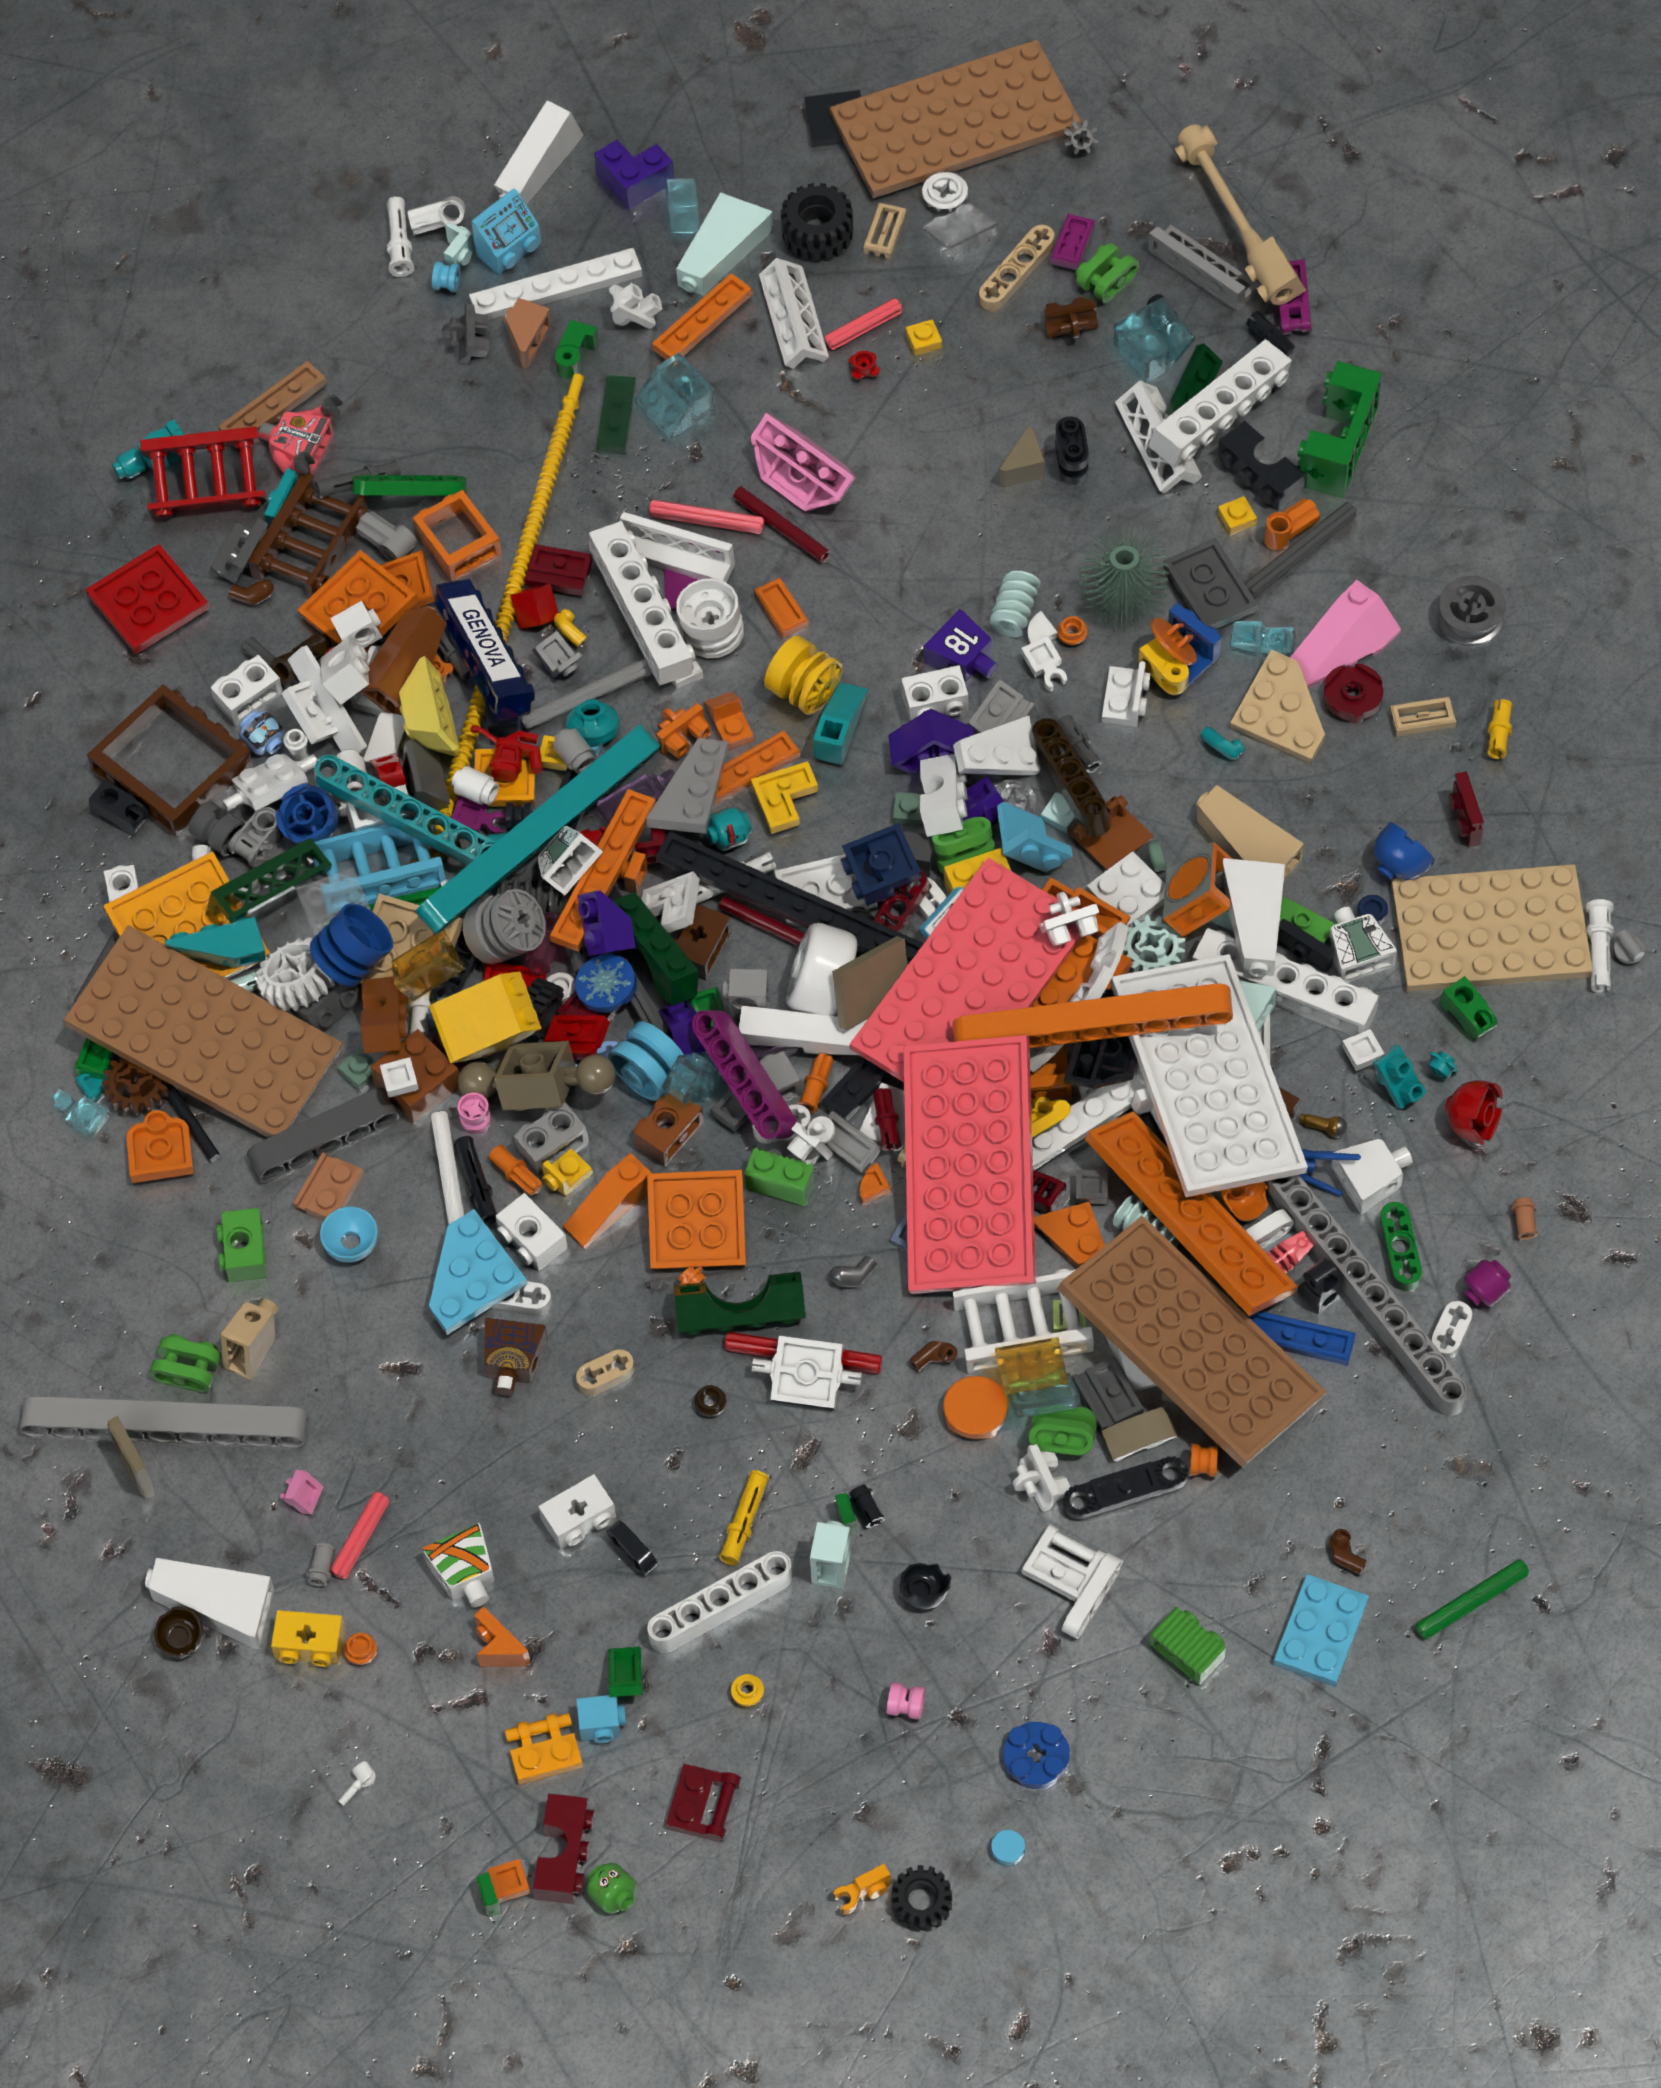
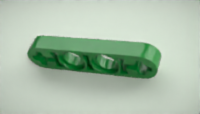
M457 475L353 476L352 492L358 495L448 496L463 490L466 494L467 478Z

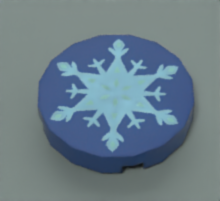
M613 954L599 955L588 960L579 969L575 978V990L586 1008L598 1013H609L618 1010L619 1006L624 1003L627 1004L632 1000L637 990V978L631 964L623 957Z

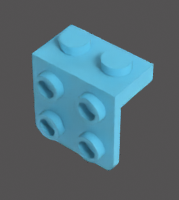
M1002 802L997 806L1002 849L1005 856L1046 873L1073 857L1071 846L1046 836L1045 823L1041 817L1006 802Z

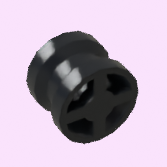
M507 801V832L533 812L531 801H525L523 804Z

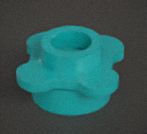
M1439 1051L1438 1054L1434 1052L1429 1053L1431 1056V1060L1427 1065L1429 1069L1446 1079H1449L1452 1073L1457 1074L1458 1070L1456 1069L1457 1066L1454 1065L1456 1061L1454 1058L1442 1051Z

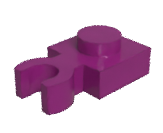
M459 796L452 819L480 833L481 829H484L490 835L502 833V829L493 826V823L500 822L505 824L506 815L502 812L486 813L487 804L480 805Z

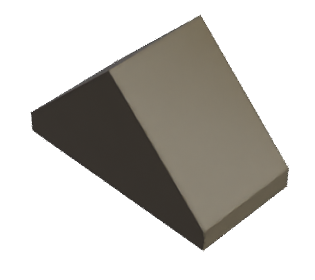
M1029 426L1026 428L999 468L1000 486L1005 488L1044 479L1045 461L1033 428Z

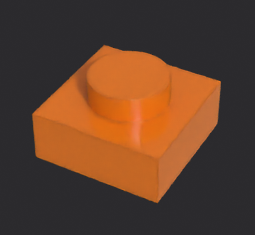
M634 851L630 862L626 861L621 872L626 892L638 894L648 870L646 854Z
M520 1859L488 1869L498 1903L530 1894Z

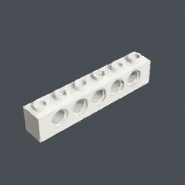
M1265 339L1156 426L1148 447L1174 468L1184 460L1188 462L1196 454L1197 449L1202 445L1208 446L1221 430L1223 432L1228 430L1238 416L1243 417L1251 410L1254 403L1264 401L1275 386L1281 387L1290 376L1288 370L1292 360Z
M622 521L589 532V550L660 686L692 674V661H695V653L690 644H685L680 623L673 621L668 600L661 598L656 577L649 575L647 571L648 564L644 554H638L632 531H626Z
M1207 928L1192 957V961L1230 954L1235 959L1232 962L1239 981L1269 985L1276 988L1275 1006L1350 1036L1367 1031L1377 1012L1379 995L1374 994L1370 989L1346 983L1338 976H1328L1318 972L1310 965H1300L1288 960L1279 953H1276L1274 976L1256 977L1243 973L1236 940L1224 931H1214ZM1287 979L1292 982L1286 984L1282 983L1280 980ZM1309 991H1318L1321 994L1313 995ZM1339 1002H1346V1003H1348L1349 1005H1348V1006H1340V1005H1338L1337 1003H1339Z

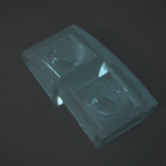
M666 179L670 233H697L700 229L695 179Z
M1262 621L1233 622L1229 647L1230 650L1238 653L1267 658L1270 650H1274L1290 658L1294 653L1296 632L1294 627L1264 628Z

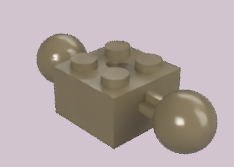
M569 1041L510 1044L498 1071L495 1072L486 1063L472 1062L460 1071L458 1088L463 1096L474 1092L484 1095L486 1099L490 1098L497 1090L503 1110L555 1109L563 1106L571 1085H579L582 1090L594 1095L607 1092L615 1082L616 1070L613 1063L607 1057L598 1054L585 1057L576 1067Z

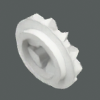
M940 172L930 176L925 181L922 188L923 199L926 200L928 207L933 206L938 212L941 209H948L951 212L954 207L961 208L963 201L967 200L968 187L964 179L959 175L950 172ZM947 186H949L950 194H947L946 197L941 198V193H943L944 190L947 189Z

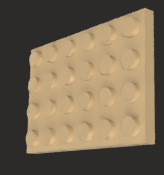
M1575 864L1423 876L1406 881L1399 878L1392 879L1391 888L1407 992L1446 989L1464 976L1474 987L1592 977L1591 956Z

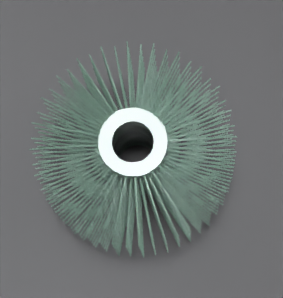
M1121 530V545L1120 541L1119 543L1117 541V547L1116 542L1113 544L1111 539H1108L1113 550L1110 545L1108 547L1106 543L1100 542L1111 553L1091 544L1089 546L1099 549L1105 555L1094 554V552L1090 553V551L1081 552L1098 556L1103 560L1080 559V562L1090 561L1100 565L1093 568L1088 567V565L1086 567L1085 565L1082 566V571L1093 569L1099 572L1093 575H1089L1088 572L1084 575L1083 573L1079 575L1080 578L1084 577L1086 579L1087 577L1090 579L1094 577L1099 579L1092 583L1086 580L1083 583L1080 581L1079 584L1082 586L1084 584L1085 586L1087 584L1089 586L1090 584L1098 586V588L1093 590L1081 589L1082 593L1098 592L1101 594L1079 599L1081 601L1082 599L1089 601L1091 598H1104L1095 604L1088 605V607H1094V605L1096 606L1107 601L1108 603L1105 606L1107 607L1109 604L1112 606L1104 614L1106 615L1114 607L1113 611L1119 619L1121 611L1122 625L1124 610L1125 624L1127 625V611L1128 614L1129 612L1131 614L1130 609H1132V613L1135 611L1138 618L1140 616L1136 608L1134 609L1135 605L1138 610L1140 609L1147 615L1149 614L1143 607L1141 608L1137 605V602L1158 612L1160 610L1145 604L1143 600H1146V602L1151 601L1154 604L1159 603V605L1161 603L1162 605L1165 604V602L1149 599L1146 595L1167 596L1166 594H1156L1148 590L1153 588H1159V590L1165 588L1167 590L1169 587L1166 584L1165 586L1149 584L1152 581H1160V583L1163 581L1165 583L1168 580L1166 577L1153 578L1149 575L1155 573L1167 575L1168 572H1165L1164 569H1162L1163 571H1155L1149 568L1158 565L1169 567V564L1167 562L1165 564L1163 562L1162 564L1160 562L1156 564L1153 562L1148 563V561L1156 558L1167 557L1163 554L1161 556L1158 555V557L1150 556L1149 558H1143L1152 552L1162 550V548H1154L1150 552L1141 554L1144 549L1155 543L1148 544L1146 547L1143 546L1140 551H1137L1136 549L1144 541L1142 540L1135 547L1134 544H1136L1137 539L1133 543L1129 537L1127 545L1126 532V543L1124 545L1123 530Z

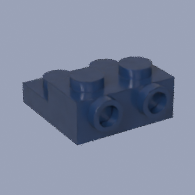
M899 823L842 845L845 857L840 860L847 876L853 874L856 881L851 883L857 900L864 899L866 906L895 895V888L922 878L921 871Z

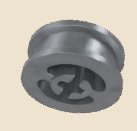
M1465 576L1455 579L1444 588L1440 596L1438 611L1440 629L1451 641L1464 646H1479L1492 641L1503 627L1506 605L1504 595L1496 584L1483 577ZM1474 599L1477 600V608H1473ZM1467 614H1470V623L1466 622Z

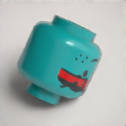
M729 807L711 814L705 837L710 845L714 844L719 850L727 851L748 841L749 834L752 832L751 822L744 811H739L735 807Z

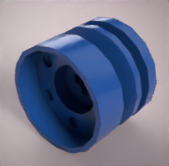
M355 903L345 904L331 919L329 924L325 925L310 942V952L318 967L332 980L349 987L357 986L371 972L374 965H378L393 948V938L384 922L371 910Z

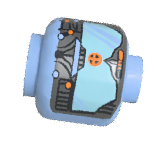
M255 710L248 714L240 723V738L256 755H264L267 752L272 755L283 745L281 739L284 735V728L269 712H258Z

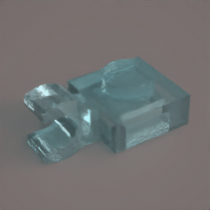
M59 1089L52 1098L56 1102L54 1107L68 1115L65 1119L66 1124L90 1139L94 1138L110 1117L109 1110L84 1095L77 1102L67 1092Z

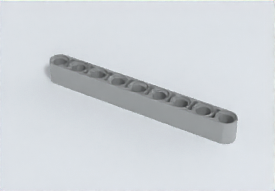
M30 1396L26 1397L23 1401L19 1431L26 1436L39 1438L113 1441L107 1421L118 1416L131 1441L298 1448L304 1445L307 1412L301 1408L286 1406Z

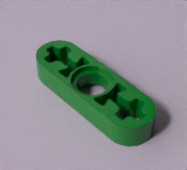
M1390 1202L1381 1210L1380 1226L1391 1276L1397 1288L1403 1291H1411L1417 1288L1421 1282L1422 1268L1410 1214L1404 1204ZM1391 1213H1395L1397 1218H1400L1399 1230L1394 1231V1222L1390 1218ZM1396 1240H1404L1409 1244L1410 1249L1399 1253L1392 1248V1243ZM1402 1262H1407L1408 1272L1412 1274V1279L1407 1280L1405 1275H1402Z

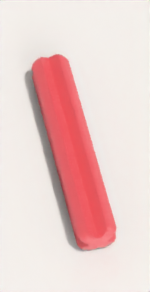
M893 298L826 334L825 342L831 350H835L901 314L902 306L896 298Z
M377 1491L372 1494L330 1568L331 1574L343 1580L348 1577L389 1505L386 1495Z

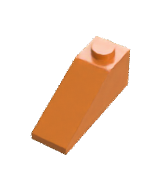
M628 1154L606 1173L563 1225V1229L585 1249L648 1196L647 1173L652 1172L633 1154Z

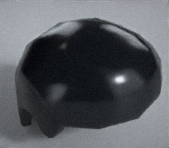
M916 1563L909 1565L900 1576V1593L908 1604L921 1610L935 1608L948 1595L951 1575L949 1573L945 1575L940 1570L938 1564Z

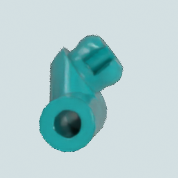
M1210 726L1204 728L1201 732V739L1228 759H1238L1239 755L1245 751V747L1240 740L1234 739L1230 742Z

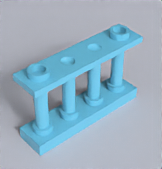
M416 817L408 818L405 820H413ZM388 823L315 842L332 864L331 869L326 872L329 884L321 886L328 915L337 913L345 904L355 903L362 906L374 904L379 893L390 897H398L441 887V882L446 880L441 857L431 859L427 844ZM429 826L428 830L432 833L431 826ZM414 843L419 862L401 866L396 847ZM384 851L389 869L371 873L366 855ZM314 858V865L317 867L320 864ZM354 858L359 876L341 881L336 862Z

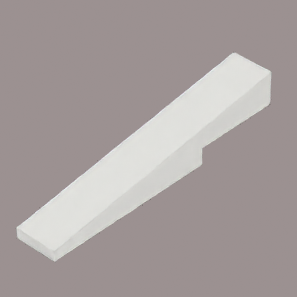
M742 1006L739 1031L748 1045L803 1047L804 1053L859 1055L850 1049V1043L867 1020L846 1030L839 1028L838 1016Z

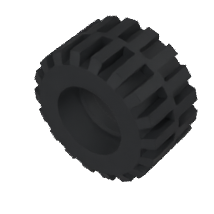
M810 183L806 188L803 186L796 188L797 192H791L788 195V200H784L781 209L782 237L785 241V246L788 249H792V254L795 256L801 254L804 260H809V258H814V261H820V258L830 260L833 259L832 255L834 254L839 256L843 253V248L847 249L849 247L850 240L853 238V210L850 200L846 199V194L843 191L838 192V188L835 186L828 188L825 183H820V186H814V183ZM816 219L828 221L827 223L821 225H811L807 223L811 220Z

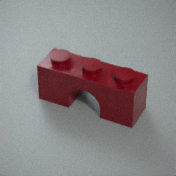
M548 1793L543 1822L545 1837L559 1838L567 1846L564 1852L557 1857L537 1858L533 1883L535 1900L575 1905L577 1893H583L585 1874L580 1873L582 1862L588 1861L590 1842L585 1841L586 1832L593 1829L595 1810H590L588 1798Z

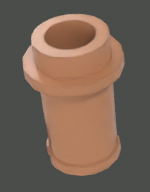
M1528 1197L1514 1200L1511 1211L1516 1217L1517 1237L1520 1240L1536 1238L1538 1236L1534 1215L1537 1209L1536 1204Z

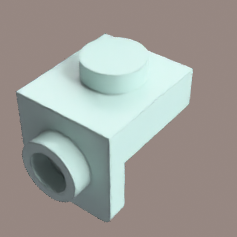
M449 222L445 226L447 242L450 244L444 251L445 265L450 266L453 263H457L461 268L468 264L474 252L472 233L463 226H456Z

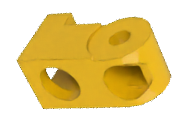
M1154 638L1139 649L1138 663L1140 661L1146 662L1145 671L1151 673V677L1165 692L1171 695H1179L1186 690L1189 677L1187 665L1176 660L1160 644L1157 638Z

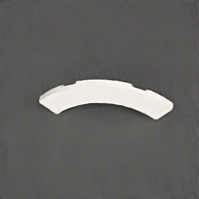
M1118 922L1099 937L1097 949L1090 965L1094 971L1088 983H1081L1070 1002L1098 999L1102 996L1124 950L1128 934V927L1125 924ZM1064 1044L1030 1048V1070L1033 1073L1038 1070Z

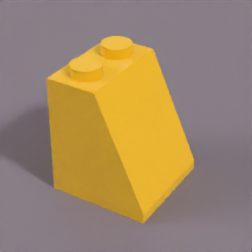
M520 971L499 974L429 1005L450 1063L492 1057L507 1049L510 1044H516L542 1029Z

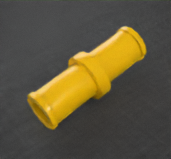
M1507 699L1500 700V707L1499 700H1495L1493 703L1492 721L1488 725L1490 739L1487 750L1488 756L1493 759H1499L1500 751L1502 759L1507 755L1508 737L1512 733L1510 718L1513 704Z

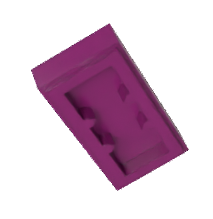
M1068 213L1051 255V264L1077 270L1095 228V220Z

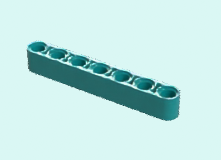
M323 755L315 763L314 779L320 788L466 866L496 843L492 839L336 756ZM325 767H330L336 771V774L332 777H325L320 771ZM356 781L362 784L363 788L360 791L354 792L348 789L347 785ZM378 796H385L390 800V803L386 806H380L374 802V799ZM411 810L416 813L417 817L413 820H405L401 813ZM437 824L444 829V832L434 835L429 832L428 828L431 825ZM459 839H466L470 842L471 846L467 849H460L455 845V842Z

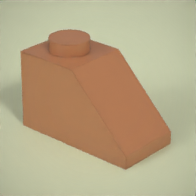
M518 298L514 306L508 308L504 322L507 324L508 337L521 366L528 369L552 326L550 308Z

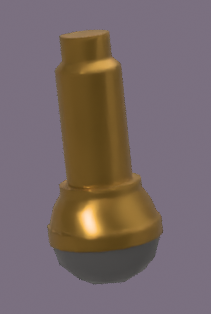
M1301 1114L1299 1118V1123L1324 1130L1333 1138H1340L1347 1131V1122L1340 1116L1324 1118L1312 1114Z

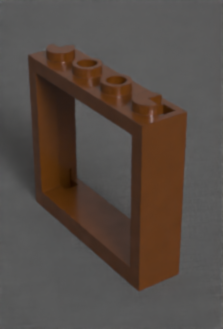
M164 684L87 754L91 770L133 796L135 800L148 809L150 816L176 837L189 826L193 815L202 804L208 801L214 803L233 785L231 779L239 776L243 770L253 766L250 757L251 750L241 739L236 741L229 735V732L222 724L218 722L214 724L200 707H192L186 702V699L179 691L175 689L172 691ZM167 707L230 755L217 770L176 808H173L112 760L123 747Z

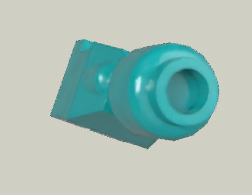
M173 419L165 423V427L149 433L144 439L184 435V433ZM140 442L137 444L139 450L131 448L118 455L116 462L112 463V467L119 479L123 477L130 479L144 472L146 465L149 469H153L152 460L149 459V456H143L141 452ZM178 452L168 453L166 458H164V465L168 467L182 458L178 456Z

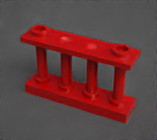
M257 426L140 440L143 456H149L153 464L157 503L147 504L150 514H155L156 517L162 518L173 516V511L240 503H243V507L260 506L261 501L267 500V494L265 490L256 491L251 448L254 447V443H260V434ZM236 446L237 449H240L245 492L227 494L222 454L225 451V447ZM207 449V452L211 453L215 496L198 498L193 455L196 454L195 450ZM178 452V456L182 458L186 499L169 501L164 458H166L168 453Z

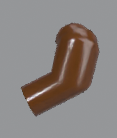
M267 579L258 581L248 588L233 584L229 591V598L255 606L272 595L274 585Z
M930 1341L909 1359V1363L919 1372L929 1362L950 1363L956 1359L958 1353L956 1347L950 1343Z
M1335 1530L1329 1540L1333 1560L1337 1564L1361 1575L1366 1567L1367 1560L1352 1553L1349 1542L1351 1535L1347 1530Z

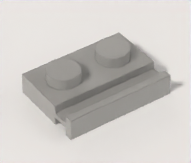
M999 679L967 725L974 727V734H978L1026 717L1034 703L1032 701L1029 703L1023 698L1022 694Z

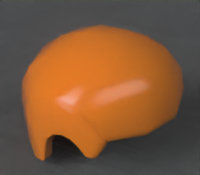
M1264 1181L1221 1190V1202L1237 1220L1247 1222L1259 1218L1269 1205L1266 1199L1268 1186Z

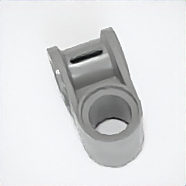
M263 807L257 810L247 823L231 838L228 851L232 854H239L248 860V864L251 867H254L256 860H264L267 854L283 837L277 825L276 811L270 807ZM267 824H273L269 828H262Z

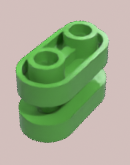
M1108 243L1107 245L1100 246L1087 263L1084 262L1078 267L1076 283L1086 291L1095 287L1094 296L1103 303H1107L1133 280L1139 270L1140 262L1131 255H1126L1121 259L1122 249L1113 243Z
M973 817L963 821V830L932 836L933 847L937 853L938 870L944 874L945 866L996 850L994 840L991 838L993 833L990 821L984 817Z
M170 1334L169 1337L161 1338L157 1353L164 1359L153 1360L149 1376L165 1385L206 1393L209 1392L214 1379L206 1370H216L222 1355L217 1350V1346L210 1342L201 1341L196 1343L188 1341L180 1335Z
M1052 1403L1041 1404L1033 1413L1029 1441L1031 1445L1037 1444L1040 1451L1071 1455L1086 1454L1093 1447L1097 1427L1096 1415L1085 1407Z

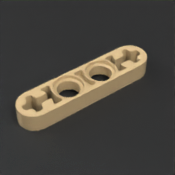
M1047 225L1033 227L985 281L979 290V303L984 310L997 311L1001 309L1052 251L1055 233L1051 227ZM1022 254H1028L1033 257L1027 263L1020 262L1017 258ZM1011 273L1016 276V279L1006 282L1001 279V276Z

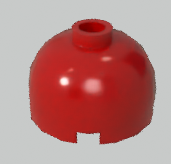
M1482 1080L1466 1082L1458 1087L1453 1096L1450 1095L1445 1105V1112L1448 1114L1452 1131L1462 1139L1480 1145L1485 1144L1484 1139L1490 1140L1498 1127L1502 1114V1109L1497 1108V1098L1503 1099L1501 1087L1496 1083Z

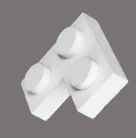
M690 872L643 890L641 900L655 917L662 915L661 925L668 933L693 924L700 878L694 872Z

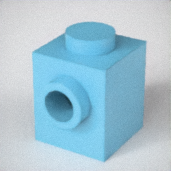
M605 1695L577 1699L579 1731L582 1742L594 1740L597 1743H608L613 1741L614 1738L621 1737L620 1726L626 1725L625 1706H618L617 1697Z

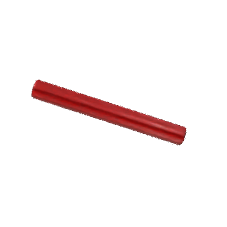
M728 1332L725 1338V1349L727 1351L771 1358L777 1352L778 1339ZM843 1349V1369L878 1374L882 1368V1356Z

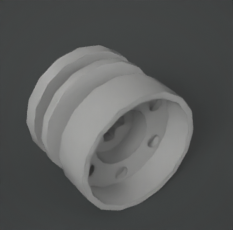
M520 889L507 890L492 898L475 903L466 911L463 919V935L466 945L475 957L491 965L502 963L515 956L535 950L542 943L546 933V921L542 908L534 897Z

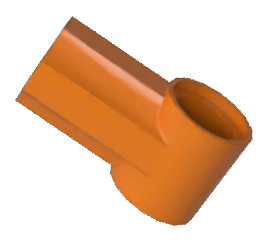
M1303 498L1284 512L1270 514L1267 518L1264 532L1265 545L1275 551L1286 549L1289 546L1290 539L1320 520V513L1316 504L1311 499L1306 500Z

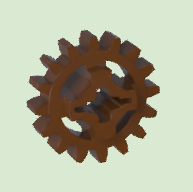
M120 1057L121 1061L119 1063L113 1060L110 1061L112 1071L104 1070L105 1080L102 1081V1087L105 1091L106 1101L111 1102L115 1111L122 1107L123 1114L127 1116L131 1110H134L138 1117L142 1109H146L149 1113L152 1111L151 1106L153 1104L160 1107L163 1105L161 1096L168 1097L169 1091L166 1085H169V1083Z

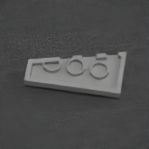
M697 739L646 817V827L707 833L728 753V741Z

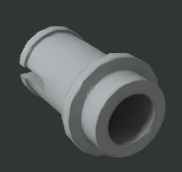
M317 1543L314 1548L311 1568L306 1571V1576L308 1577L307 1581L309 1584L325 1587L327 1582L331 1581L332 1575L329 1572L336 1549L327 1543Z

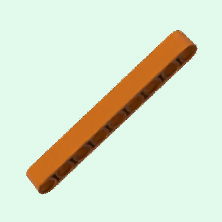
M1221 983L965 1015L953 1020L954 1042L1027 1035L1030 1048L1220 1025L1228 1023L1233 1019L1231 988Z

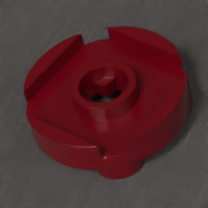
M1355 664V667L1349 666L1346 668L1345 665L1338 666L1328 674L1325 680L1323 702L1334 715L1349 720L1351 723H1361L1365 718L1374 715L1383 703L1384 689L1381 677L1375 670L1363 664ZM1347 689H1359L1358 696L1348 695Z

